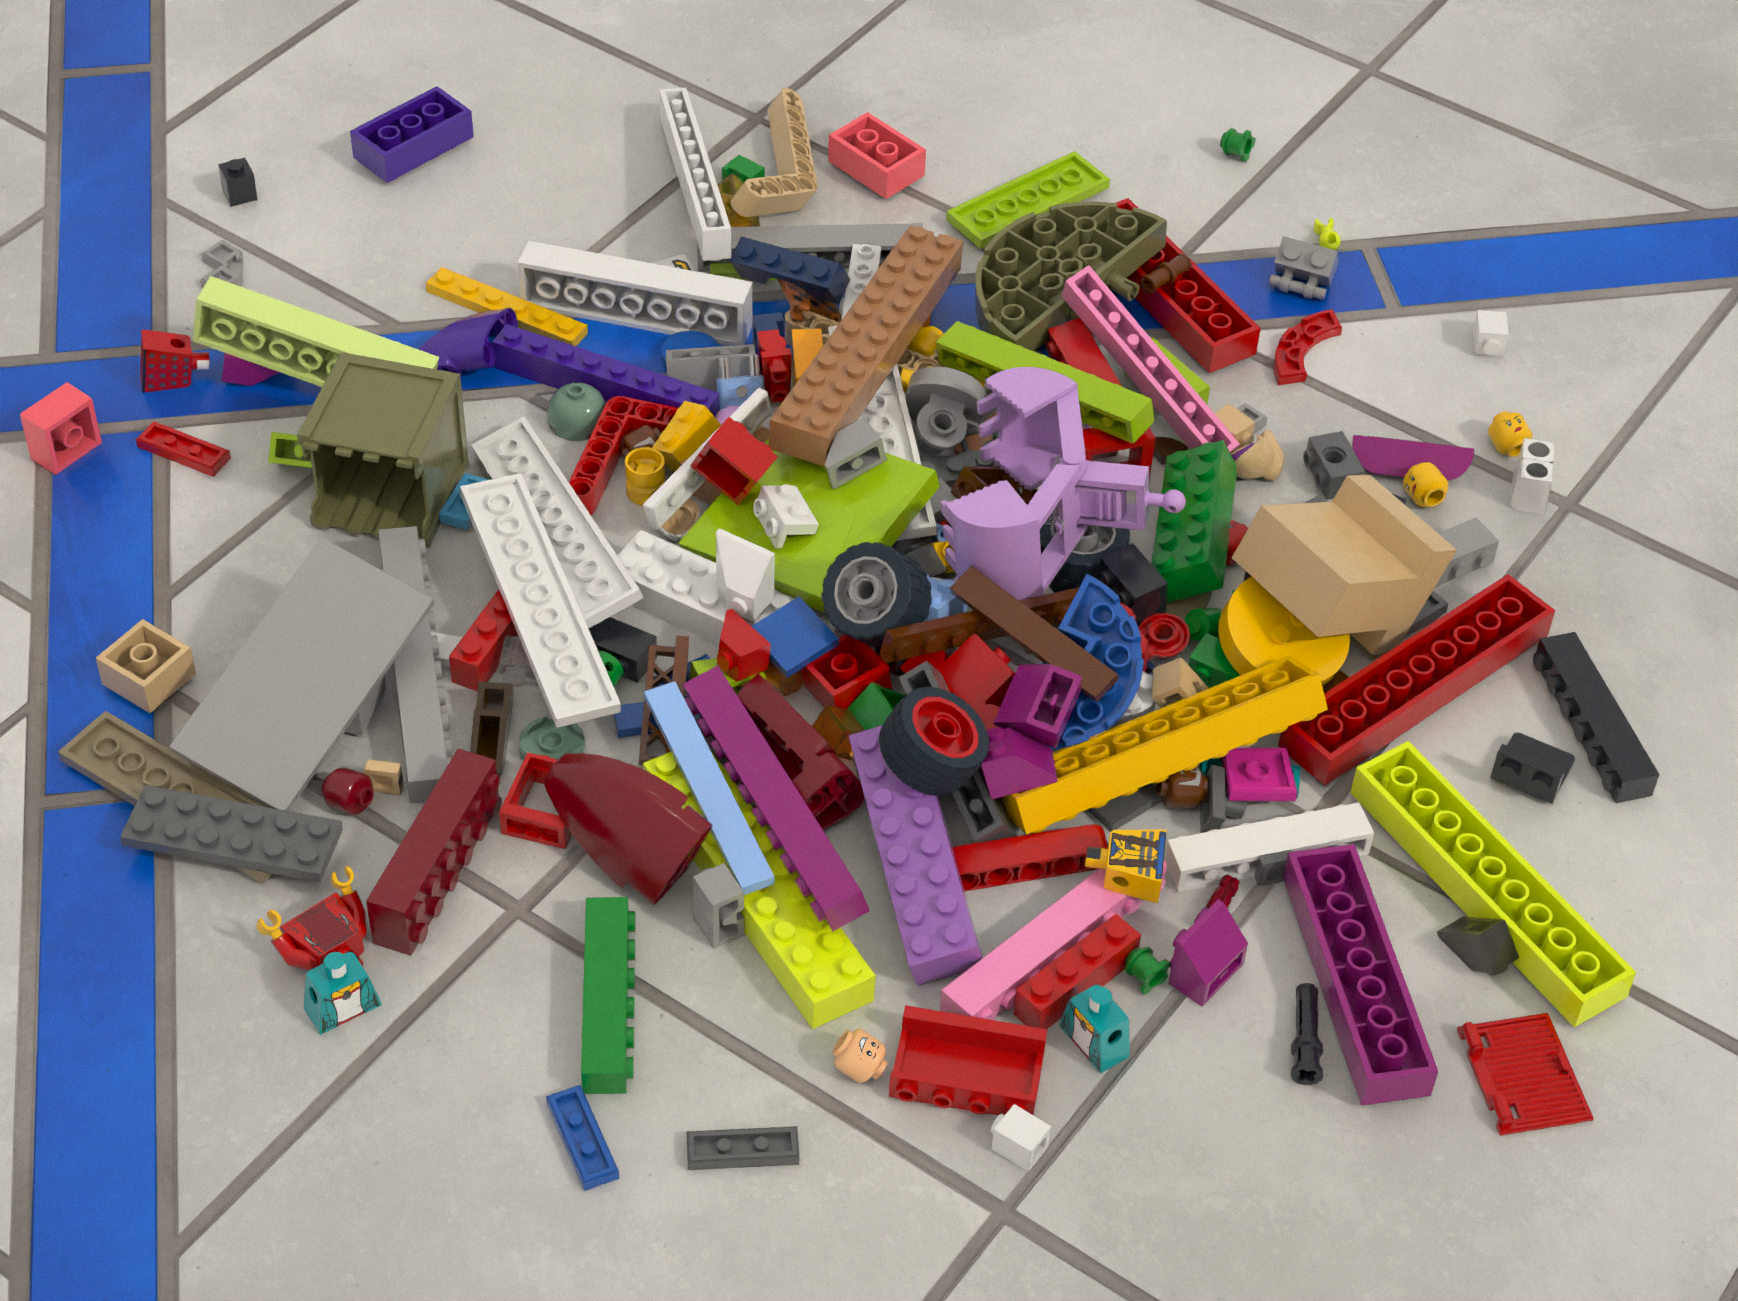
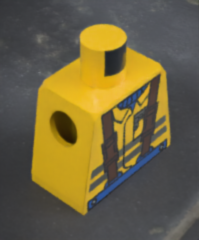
M1113 830L1110 832L1108 849L1087 847L1085 867L1105 869L1104 888L1106 890L1158 903L1162 883L1167 830Z

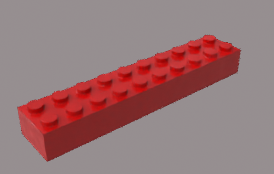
M1507 574L1324 693L1328 710L1317 714V717L1310 721H1300L1288 726L1285 731L1280 733L1278 747L1287 748L1288 755L1321 784L1326 786L1539 643L1540 638L1548 637L1556 610Z

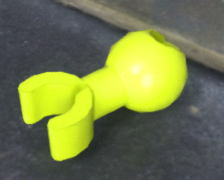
M1329 218L1327 226L1320 223L1319 219H1315L1314 232L1320 235L1319 246L1336 250L1341 244V238L1337 232L1333 231L1334 220L1332 218Z

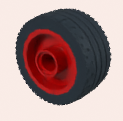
M920 687L908 693L888 715L880 730L879 748L889 769L903 783L924 794L943 796L957 791L978 770L989 750V736L982 719L959 696L937 687Z

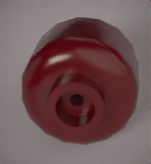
M345 767L335 769L325 778L322 785V794L327 806L350 815L362 813L371 804L374 797L373 784L370 777L365 773Z

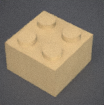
M144 619L139 621L96 657L102 685L148 713L154 711L196 674L191 647Z

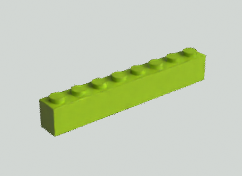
M956 321L936 341L941 365L962 371L985 383V379L1000 371L1017 367L1043 368L1072 379L1077 383L1081 422L1134 444L1154 422L1151 398L1076 369L1068 364L1051 359L1046 355L1026 349L1021 345L1001 339L996 335L981 331L973 326Z

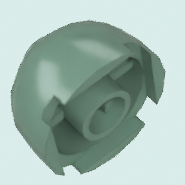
M585 383L563 385L555 391L549 400L548 425L555 429V434L560 438L569 441L587 440L588 435L592 434L606 402L602 394L591 385Z

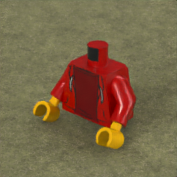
M344 867L345 874L348 877V881L345 883L338 881L335 872L331 875V884L336 889H340L343 895L339 896L335 892L281 925V916L274 910L267 912V917L272 921L273 927L267 926L261 918L257 921L256 928L258 932L262 935H270L273 938L271 943L289 966L309 971L324 964V958L329 953L340 952L345 954L353 952L363 967V961L359 956L364 951L363 939L367 935L366 912L357 890H352L350 885L354 879V873L350 867Z

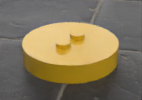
M1253 577L1248 578L1237 587L1225 604L1219 619L1218 630L1222 649L1230 664L1240 675L1291 656L1319 673L1322 687H1324L1338 672L1348 655L1349 634L1317 637Z

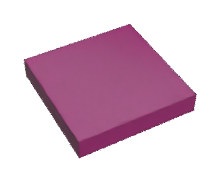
M1234 748L1228 751L1227 755L1220 757L1221 766L1225 768V784L1229 801H1296L1297 789L1287 748Z

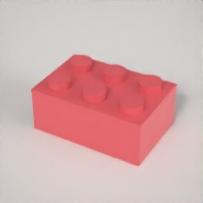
M867 112L829 134L828 161L883 198L888 199L925 176L926 149Z

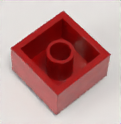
M846 635L839 637L838 646L801 669L805 688L838 723L851 717L847 712V708L871 682L893 690L889 666L868 644Z

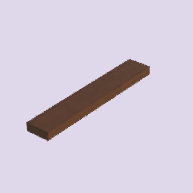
M973 566L950 587L952 595L1044 664H1052L1082 676L1081 691L1096 703L1119 680L1117 673Z

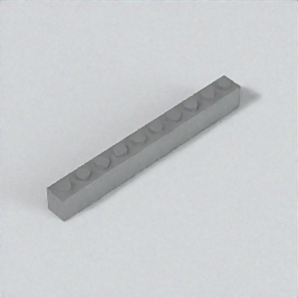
M417 526L378 529L382 571L432 598L431 586H424V582L429 581L428 562L421 563V558L426 557L425 539H418ZM434 611L428 612L393 662L409 802L427 801L448 766L447 758H452L451 738H444L443 733L449 731L447 711L441 712L440 706L446 705L444 686H437V680H442L441 661H434V655H439L437 635L431 636L430 630H436Z

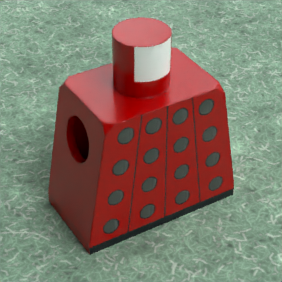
M141 330L140 378L142 392L188 387L191 385L192 370H209V352H192L191 339L188 335Z

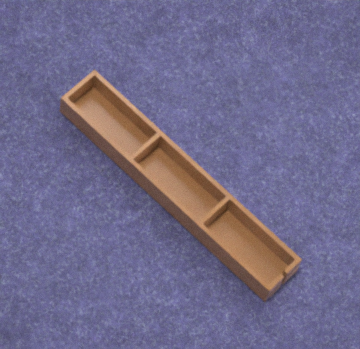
M911 225L908 227L770 419L768 446L773 451L825 467L824 464L836 432L859 419L961 270L964 241L949 235L939 234L936 237L934 232L922 227Z

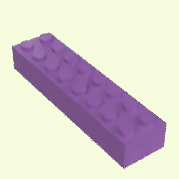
M882 726L849 735L908 964L917 986L965 972L980 961L983 956L938 796L924 794L916 789H912V787L897 778L892 770L889 769L879 748V734Z

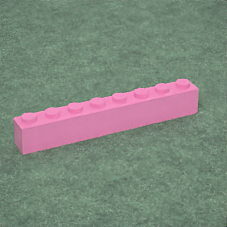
M1089 265L1065 281L1062 292L1063 299L1141 392L1152 399V405L1189 449L1224 440L1231 454L1239 448L1240 443Z
M1165 861L1163 864V874L1160 891L1164 888L1166 884L1165 875L1167 863ZM1098 869L941 990L940 1011L995 1020V1017L1005 1009L1010 1010L1014 1007L1015 993L1018 987L1113 915L1117 914L1122 918L1127 913L1132 914L1140 907L1144 900L1106 890L1104 888L1105 869Z

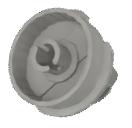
M926 367L915 371L911 375L905 399L910 418L916 422L912 428L920 461L954 455V447L961 443L967 429L977 428V421L982 416V414L980 415L977 412V402L986 397V391L982 384L972 376L947 367Z

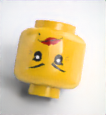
M1504 411L1497 414L1488 428V435L1496 450L1500 454L1510 457L1519 455L1524 438L1532 439L1533 437L1524 417L1516 412L1509 413Z
M1429 462L1419 463L1412 466L1406 473L1403 480V488L1417 506L1434 507L1445 499L1448 491V481L1434 464Z

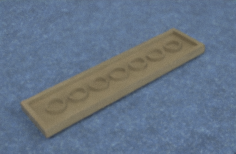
M106 710L58 751L60 761L134 806L144 786L148 785L266 807L173 753L166 746ZM236 867L262 884L272 875V873Z

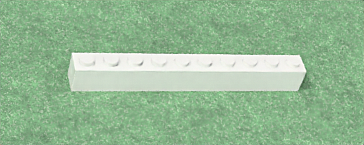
M687 88L660 89V120L702 260L716 262L722 259H730V223Z

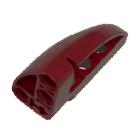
M759 673L741 688L738 698L822 830L837 824L858 809L865 800L862 785L855 774L836 756L835 751L827 741Z
M567 753L552 765L544 782L545 789L557 813L592 860L620 888H624L629 882V886L653 906L659 902L687 871L713 827V824L689 805L684 809L681 808L686 803L687 796L680 790L637 766L617 759L594 754Z

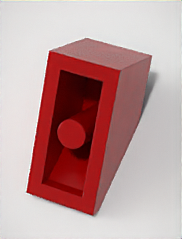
M733 609L726 610L719 642L717 665L736 682L768 670L771 643Z

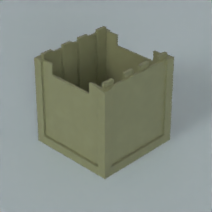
M345 352L340 353L297 434L298 444L302 446L303 458H307L309 452L311 457L316 496L311 503V525L326 529L330 527L344 529L347 533L362 535V533L373 535V538L378 539V529L417 526L418 539L424 538L425 547L430 548L441 524L439 512L462 479L469 465L459 373Z

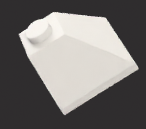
M719 528L716 531V577L727 610L733 609L739 616L754 622L774 599L775 553Z

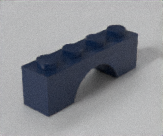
M742 236L729 260L742 278L763 284L770 278L784 280L802 288L814 298L838 305L850 282V278L838 262Z

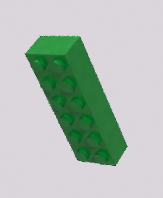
M1224 440L1205 443L1199 447L1186 451H1177L1167 456L1161 494H1165L1169 490H1179L1186 499L1185 507L1178 513H1169L1159 506L1151 564L1168 583L1167 603L1223 588L1229 527L1237 475V465Z

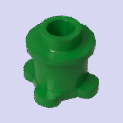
M1230 128L1227 132L1223 133L1220 147L1225 155H1230L1231 153L1241 156V161L1247 162L1256 139L1252 137L1249 130H1245L1242 134L1238 133L1236 129Z
M1150 947L1135 948L1128 954L1125 960V972L1129 976L1134 975L1142 983L1139 991L1143 995L1147 994L1157 985L1164 983L1168 978L1167 971L1171 963L1167 959L1159 962L1153 956V950Z

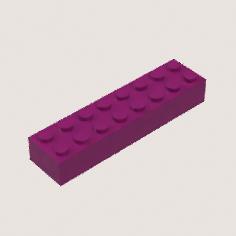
M1355 844L1288 852L1283 880L1361 1106L1431 1096L1438 1075V1069Z

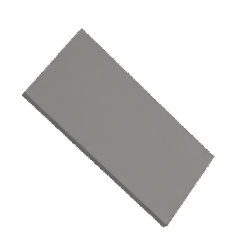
M321 537L170 744V751L269 808L289 811L434 605V600Z

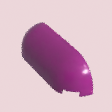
M1353 435L1352 448L1364 469L1375 474L1405 477L1412 466L1429 462L1439 469L1447 481L1460 477L1467 471L1474 456V448L1362 435Z

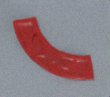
M1333 309L1301 319V323L1293 328H1288L1282 335L1273 362L1274 375L1278 385L1305 382L1307 372L1304 366V358L1309 350L1323 340L1341 335L1342 326Z

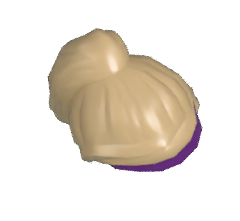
M1265 430L1261 435H1257L1256 443L1247 444L1231 454L1237 465L1236 477L1254 479L1263 476L1266 480L1274 481L1281 475L1284 455L1282 448L1270 430Z

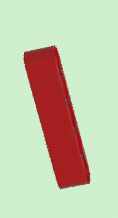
M1090 824L961 845L952 849L964 892L1098 870L1097 868L1085 867L1087 847L1108 849L1109 843L1104 829L1100 825Z

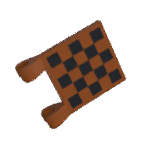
M777 279L790 304L791 319L803 322V311H810L836 322H841L842 315L835 303L814 298L802 288L787 281Z

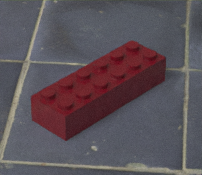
M457 749L366 900L373 944L411 956L417 945L425 941L428 926L433 917L437 918L440 915L444 898L448 892H452L458 882V874L462 867L469 865L473 855V848L478 841L484 839L491 817L497 816L502 805V798L499 797L498 791L500 776L497 775L496 761L494 759Z

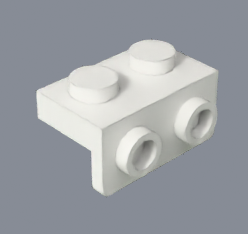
M784 484L781 486L761 487L759 496L754 502V514L758 517L766 535L770 538L775 548L783 547L787 535L816 534L819 524L796 486Z

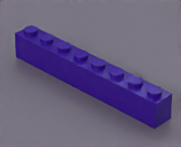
M508 324L504 326L492 342L496 356L494 364L496 369L556 389L570 383H585L596 388L602 394L606 403L613 397L623 396L677 408L681 407L684 401L705 405L714 417L720 411V393Z

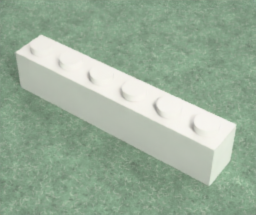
M1360 802L1348 805L1340 804L1332 808L1317 811L1310 810L1302 814L1274 817L1266 821L1243 823L1235 827L1220 830L1212 829L1204 833L1189 836L1181 835L1168 839L1164 861L1167 863V869L1176 891L1182 892L1217 885L1226 874L1236 877L1238 880L1252 878L1255 875L1258 856L1264 854L1355 844L1359 856L1368 855L1374 831Z

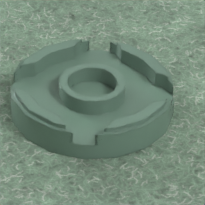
M548 717L538 718L529 723L521 731L519 738V751L523 761L527 752L559 759L567 753H584L586 748L583 730L577 723L556 728L553 719L548 720Z

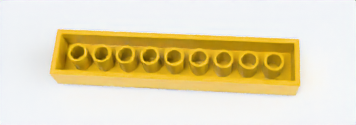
M1287 656L1089 737L1090 740L1053 752L1058 782L1000 797L1010 820L1026 835L1029 833H1040L1048 825L1058 821L1071 820L1078 813L1089 808H1100L1106 805L1109 800L1118 796L1134 794L1138 791V788L1147 784L1163 782L1169 775L1176 772L1192 770L1205 760L1223 757L1234 748L1252 745L1263 736L1281 733L1292 724L1316 718L1317 714L1328 710L1320 675L1295 658Z

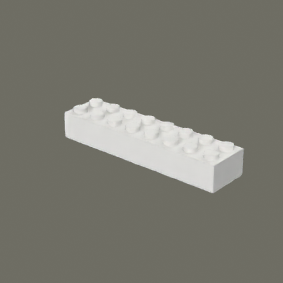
M528 241L518 261L520 298L559 314L669 335L681 331H699L713 337L718 344L728 346L745 345L752 328V282L534 241Z

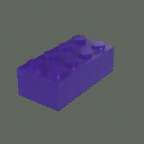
M436 86L351 130L353 158L383 181L389 183L473 138L472 111Z

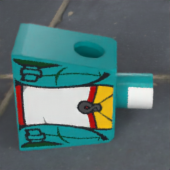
M340 952L329 953L324 958V964L309 970L306 974L304 1010L320 1035L382 1005L368 974L353 952L345 954Z
M1094 985L1069 1000L1060 1022V1028L1100 1074L1129 1058V1019L1112 999L1110 990L1100 985Z

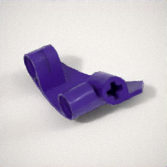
M505 308L469 315L436 333L418 350L439 357L437 370L459 373L460 376L462 369L471 371L492 368L495 364L496 356L494 348L487 338L497 336L506 324L517 327L516 314L512 308Z

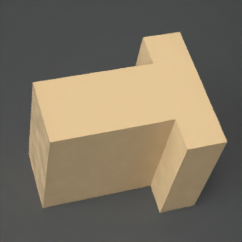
M1371 475L1346 476L1332 502L1261 505L1232 559L1317 637L1350 634L1372 655L1385 654L1401 644L1457 549Z

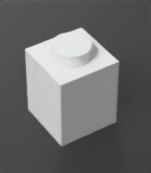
M1477 310L1472 331L1474 355L1504 356L1509 336L1506 312Z
M1014 1104L1006 1115L1001 1113L995 1119L990 1130L993 1134L991 1150L1029 1172L1049 1147L1051 1126Z

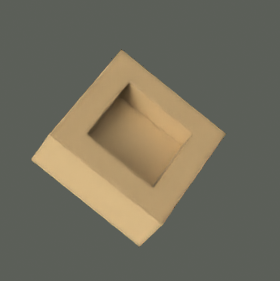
M368 759L364 771L372 780L373 791L401 795L404 786L401 763Z

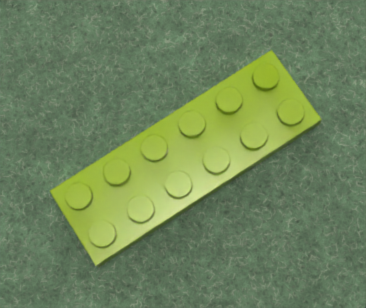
M1074 151L947 210L946 220L977 247L982 249L988 245L995 235L1013 221L1032 212L1035 215L1048 212L1050 206L1085 200L1108 189L1110 179Z

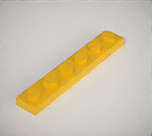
M441 267L426 282V291L428 293L478 313L512 308L517 317V328L577 346L588 334L587 324L444 267Z

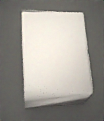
M1527 438L1523 439L1513 471L1510 501L1513 509L1541 515L1546 514L1552 485L1554 443ZM1526 469L1543 472L1546 476L1543 478L1532 477L1527 473Z

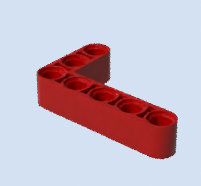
M623 396L613 397L608 400L569 480V484L590 515H593L620 460L622 455L620 449L625 447L623 442L624 435L645 424L651 426L652 429L657 427L660 433H662L676 414L677 407Z

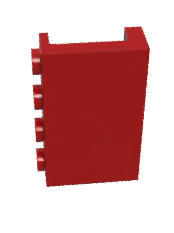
M905 1005L894 1068L890 1074L889 1097L898 1098L904 1102L916 1101L934 1104L939 1108L951 1107L968 1110L975 1114L997 1116L1001 1113L1006 1115L1015 1104L1034 1116L1048 1029Z

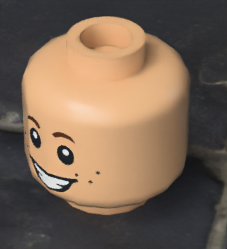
M856 1029L853 1032L845 1031L832 1050V1054L835 1056V1067L857 1083H864L871 1077L875 1080L878 1079L888 1063L884 1060L886 1053L885 1045L863 1029Z

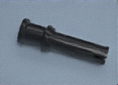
M1303 983L1296 987V1038L1291 1043V1054L1294 1056V1065L1290 1072L1291 1078L1294 1082L1302 1085L1317 1084L1323 1078V1068L1320 1066L1323 1044L1318 1038L1319 991L1318 987L1315 988V985L1311 983Z

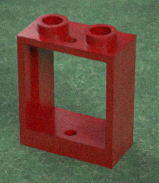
M1094 427L1082 429L1086 460L1092 461L1093 455L1130 449L1128 461L1119 462L1118 464L1148 466L1150 481L1155 437L1150 427L1134 444Z
M527 752L499 811L501 834L566 849L572 834L559 815L523 807L534 782L544 784L550 768L558 759Z

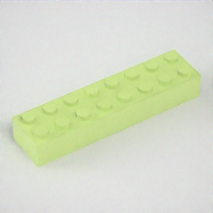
M212 276L209 277L196 299L193 342L323 387L341 352L437 369L438 356Z

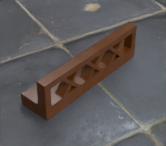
M676 635L675 647L649 646L645 691L655 688L661 682L668 684L675 681L682 696L685 698L683 684L686 683L689 636ZM655 656L674 657V665L663 672L655 664ZM654 673H655L658 677H656V678L653 680V676H654ZM673 674V679L671 681L669 676ZM645 699L639 765L659 757L646 755L647 747L657 739L666 747V753L671 752L660 729L658 730L649 721L653 714ZM648 730L652 733L650 737H648Z

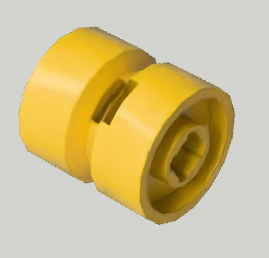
M649 447L637 448L629 452L625 458L626 495L634 504L643 506L665 483V458L656 449Z

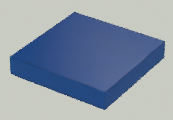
M800 597L795 598L752 625L760 635L771 643L769 659L786 678L839 645V638Z

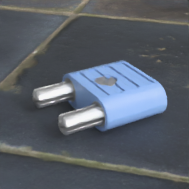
M754 355V366L753 356H748L749 375L730 377L729 358L724 357V377L723 358L718 359L720 378L716 379L717 392L720 393V410L731 405L740 407L758 388L765 390L764 375L760 374L758 355Z

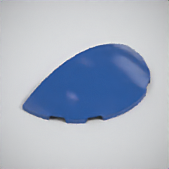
M1086 574L1058 630L1117 673L1119 680L1097 703L1082 691L1080 692L1056 749L1090 740L1089 737L1109 730L1130 707L1142 678L1144 659H1142L1140 645L1141 635L1134 617L1128 615L1125 608L1120 604L1119 596L1114 591Z

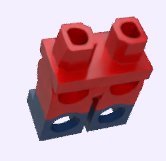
M782 312L754 315L753 344L755 345V354L759 357L760 374L764 375L765 391H767L772 403L783 402L791 391L792 358L791 350L786 348V340L784 339V318Z

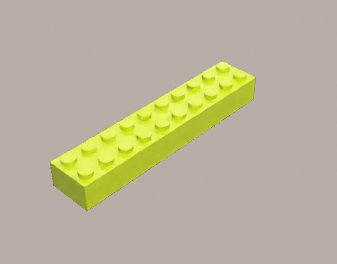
M1409 741L1356 767L1350 793L1574 1028L1627 998L1636 971Z
M711 751L775 877L774 885L744 895V910L740 911L744 917V933L812 1029L873 1002L876 975L841 927L832 932L826 920L819 923L809 905L814 902L811 896L803 897L795 883V879L798 878L797 873L789 874L780 858L784 852L781 848L776 851L774 850L765 833L769 831L766 825L763 827L759 826L751 811L753 807L751 804L747 805L737 788L738 786L735 782H732L724 767ZM671 752L643 763V770L666 781L687 796V801L681 808L684 809L689 805L703 816ZM711 831L694 858V862L701 871L723 863L727 866Z

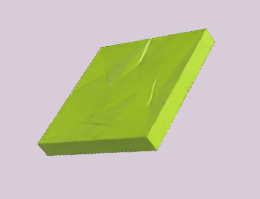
M768 437V439L764 442V443H766L767 445H769V437ZM772 450L778 456L777 459L742 502L737 505L725 494L721 493L681 539L679 546L716 563V531L720 528L775 553L774 589L793 598L800 597L809 607L825 613L821 593H823L822 584L827 575V570L830 564L832 565L836 560L835 558L840 553L845 552L847 548L863 542H878L892 547L938 490L940 484L936 470L886 453L887 460L833 489L825 467ZM784 484L796 486L819 524L816 534L787 535L783 547L775 548L770 538L766 535L758 517L754 514V502L758 498L762 486H781Z

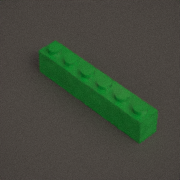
M628 897L586 898L581 1081L584 1094H626L627 1079H634V1057H627V1049H634V1027L627 1026L628 1019H634L635 1017L634 997H628V989H635V968H628V961H635V939H629V932H636V912L629 911Z

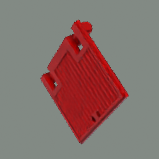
M1548 1013L1478 1024L1466 1022L1462 1026L1457 1027L1460 1040L1466 1039L1469 1046L1467 1057L1489 1111L1495 1110L1498 1117L1496 1128L1500 1136L1594 1120ZM1480 1037H1485L1488 1044L1487 1048H1484ZM1511 1107H1514L1518 1119H1514L1510 1110Z

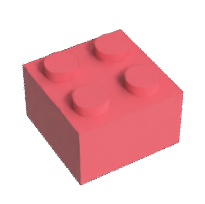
M68 382L20 413L30 458L54 475L102 443L92 398Z

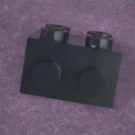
M1517 732L1512 735L1507 745L1502 744L1498 750L1490 778L1553 804L1574 764L1575 757L1566 751Z

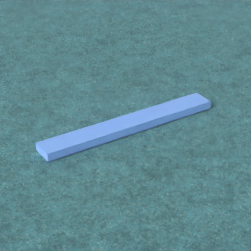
M674 681L644 691L645 700L703 817L713 824L710 831L731 874L744 891V895L774 885L775 877L676 682Z

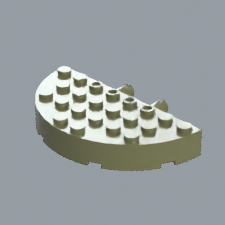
M1073 202L1050 206L1048 212L1038 215L1032 212L1013 221L988 243L984 249L981 261L977 264L975 274V311L981 331L996 335L1001 339L1021 345L1035 352L1049 340L1048 329L1079 318L1063 299L1062 292L1065 281L1088 265L1111 291L1116 292L1128 301H1132V298L1137 296L1140 287L1137 283L1128 280L1127 277L1165 247L1167 220L1135 207L1132 211L1117 208V203Z

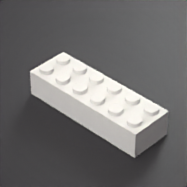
M640 530L617 555L644 597L631 606L719 645L727 609L716 577V563ZM774 589V599L754 622L744 617L742 618L752 626L795 598ZM770 659L768 663V668H770L773 664Z

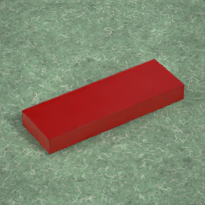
M155 421L136 439L138 448L212 477L231 459L230 450Z

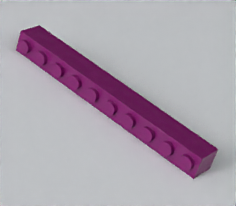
M717 665L684 683L683 686L688 695L685 701L692 715H699L700 719L697 720V724L705 738L712 736L714 739L710 742V745L717 758L721 760L725 757L727 763L723 765L732 782L740 781L741 785L737 788L745 803L748 805L753 802L755 808L751 809L760 827L767 825L769 831L765 833L774 850L776 851L781 848L784 852L780 858L788 873H797L798 878L795 879V883L804 898L811 896L814 902L809 905L819 923L826 920L833 932L869 912L870 910L861 889L719 666Z

